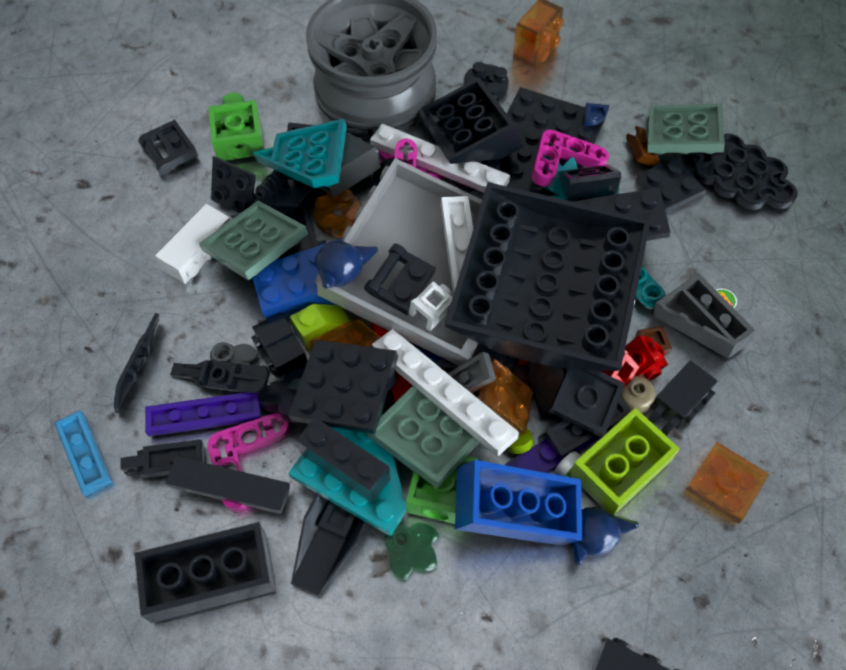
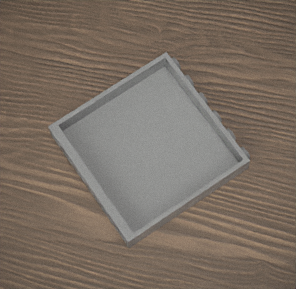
M395 158L390 167L385 166L380 176V183L378 186L374 185L371 188L367 204L359 207L355 216V223L352 227L348 226L342 236L343 242L353 246H377L378 252L363 265L362 271L357 278L345 286L324 288L318 273L315 280L317 295L388 331L393 329L404 339L460 366L471 359L479 343L445 327L447 315L431 331H428L426 329L428 319L420 312L414 317L409 314L405 315L368 294L364 290V286L368 280L374 278L389 256V249L394 243L403 246L407 252L436 267L435 273L425 289L434 281L439 286L440 284L446 285L452 291L440 205L441 197L468 196L473 229L482 200ZM400 261L396 263L382 284V288L386 290L390 288L405 264ZM433 298L429 300L435 307L439 305Z

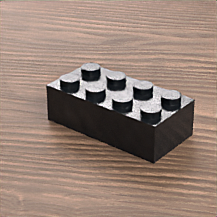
M260 522L134 553L140 616L150 623L276 591L266 533Z

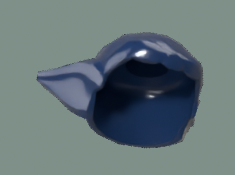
M340 240L325 244L315 257V264L323 287H340L353 282L361 273L363 265L378 252L377 246H353Z
M598 507L583 508L582 541L572 543L575 563L581 565L586 557H600L609 553L619 543L620 535L638 528V522L617 515H609L605 510Z

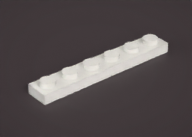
M381 124L370 139L371 145L391 155H395V147L398 141L405 138L411 139L417 145L418 166L483 193L488 182L507 186L510 180V175L476 161L450 164L439 146L384 124ZM405 145V148L402 150L400 149L403 152L404 160L408 161V154L413 152V150H410L409 145Z
M392 329L372 344L374 348L396 350L399 357L395 371L497 457L518 439L519 432L395 330Z

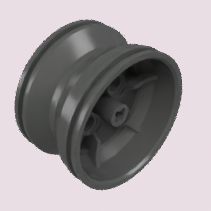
M328 0L312 15L307 26L306 41L309 58L315 68L313 79L315 99L320 112L329 122L344 118L346 125L355 127L347 128L346 131L369 136L368 129L373 130L374 135L381 124L399 131H405L422 120L418 110L434 102L436 96V74L432 61L436 53L437 29L433 16L418 0Z

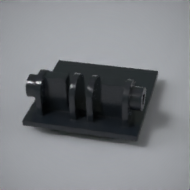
M213 156L211 200L242 213L257 198L254 193L256 175Z
M273 170L256 187L255 195L257 198L251 204L253 205L255 202L260 201L269 207L293 209L303 201L313 187L300 181L288 180L287 175Z

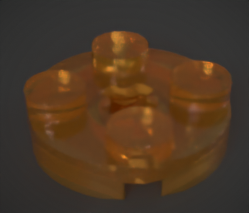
M348 189L336 197L326 194L315 200L314 218L318 229L323 233L326 231L332 233V236L342 237L348 226L352 227L355 223L356 213L362 203ZM336 211H343V216L338 217L337 214L333 215V213H335Z

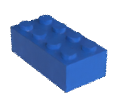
M325 244L277 259L253 276L261 311L266 320L281 312L286 321L291 320V315L312 304L336 305L317 295L315 280L319 271L315 264V257Z
M473 460L457 468L455 530L560 546L582 541L581 479Z

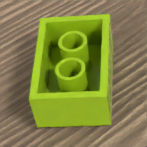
M634 408L574 462L569 475L572 478L581 479V487L609 515H615L673 460L680 448L641 412Z

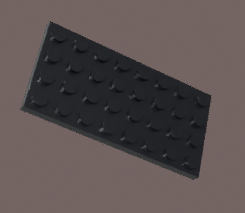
M520 87L507 111V115L516 125L523 147L502 159L484 160L481 164L510 175L507 187L546 196H557L543 186L534 183L531 178L542 134L546 130H555L595 144L606 118L599 124L584 126L585 107ZM570 148L572 151L578 152L576 149ZM562 158L559 159V163L562 166L568 161ZM577 164V168H585V166ZM471 187L467 190V193L481 200L483 199V192Z

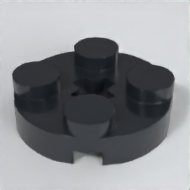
M476 62L464 76L463 85L478 77L482 82H489L485 86L495 99L499 98L500 100L507 94L509 79L507 70L503 67Z

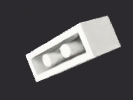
M205 204L155 255L162 271L184 284L195 277L199 269L208 260L212 259L211 256L202 251L199 243L228 223L230 217Z

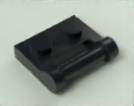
M175 119L141 135L138 139L141 147L148 151L156 163V169L161 175L169 174L172 168L198 156L196 148ZM160 141L170 156L163 158L154 143Z
M394 243L388 251L389 256L374 278L368 280L364 290L371 296L408 315L411 300L416 299L423 292L434 275L436 267L407 252L403 246ZM400 261L405 264L388 290L382 288V284L396 263Z

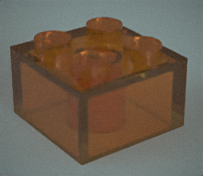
M537 0L517 22L513 58L534 69L541 62H545L549 52L552 49H556L560 43L561 36H559V32L564 22L562 18L564 8L547 0Z

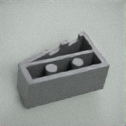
M699 273L656 302L653 316L728 359L748 345L756 331Z

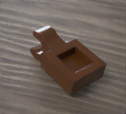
M635 126L636 136L629 133L626 135V139L633 150V157L639 163L654 166L660 161L656 153H648L646 130Z

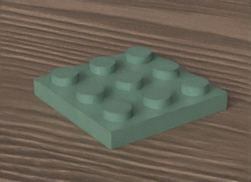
M722 104L649 105L648 153L688 154L690 152H705L712 154L724 152Z
M257 201L201 241L199 245L203 252L245 279L250 280L306 237L308 232L306 226Z
M412 386L380 417L375 434L367 433L368 438L436 488L447 479L479 444L477 439L423 395L415 386Z

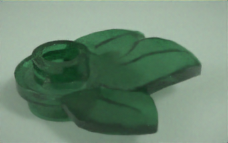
M416 523L410 527L398 524L391 537L385 534L384 543L390 552L389 565L392 572L400 579L406 580L412 568L420 571L435 570L437 568V557L430 545L440 536L438 531L425 523ZM397 534L404 536V545H399L396 542Z

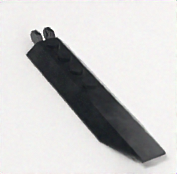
M391 389L387 393L382 414H385L395 404ZM394 457V461H395V465H396L398 459ZM316 493L303 519L291 584L319 597L359 543L368 523Z

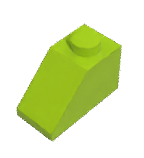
M312 304L290 316L294 333L307 352L313 348L315 340L328 341L353 327L345 312L338 305Z

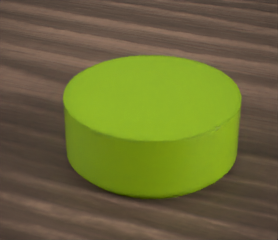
M514 427L519 432L518 439L507 448V451L512 454H523L533 447V436L526 427Z

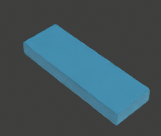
M79 410L54 422L82 494L86 497L112 484L113 481L84 413Z

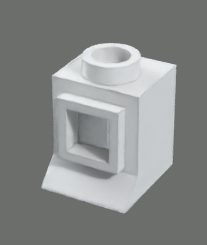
M433 281L416 299L411 300L409 315L414 317L420 312L428 319L426 329L431 331L448 314L453 298L452 291L446 285L440 284L439 286Z

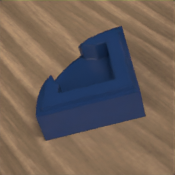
M586 103L584 126H593L601 123L608 114L609 105Z

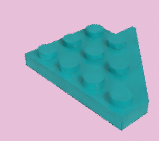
M343 118L278 133L275 136L273 147L254 151L253 154L257 162L313 188L330 187L339 183L347 126Z
M332 428L389 466L391 480L373 503L369 502L302 455L289 471V477L391 537L407 511L393 455L368 438L367 433Z

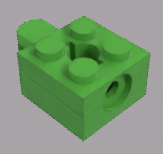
M229 93L223 97L222 105L208 106L211 141L216 157L224 161L253 157L254 151L264 149L261 120L256 100L244 101L241 94Z
M467 456L458 467L479 459ZM457 468L438 488L414 472L406 500L407 513L455 524Z

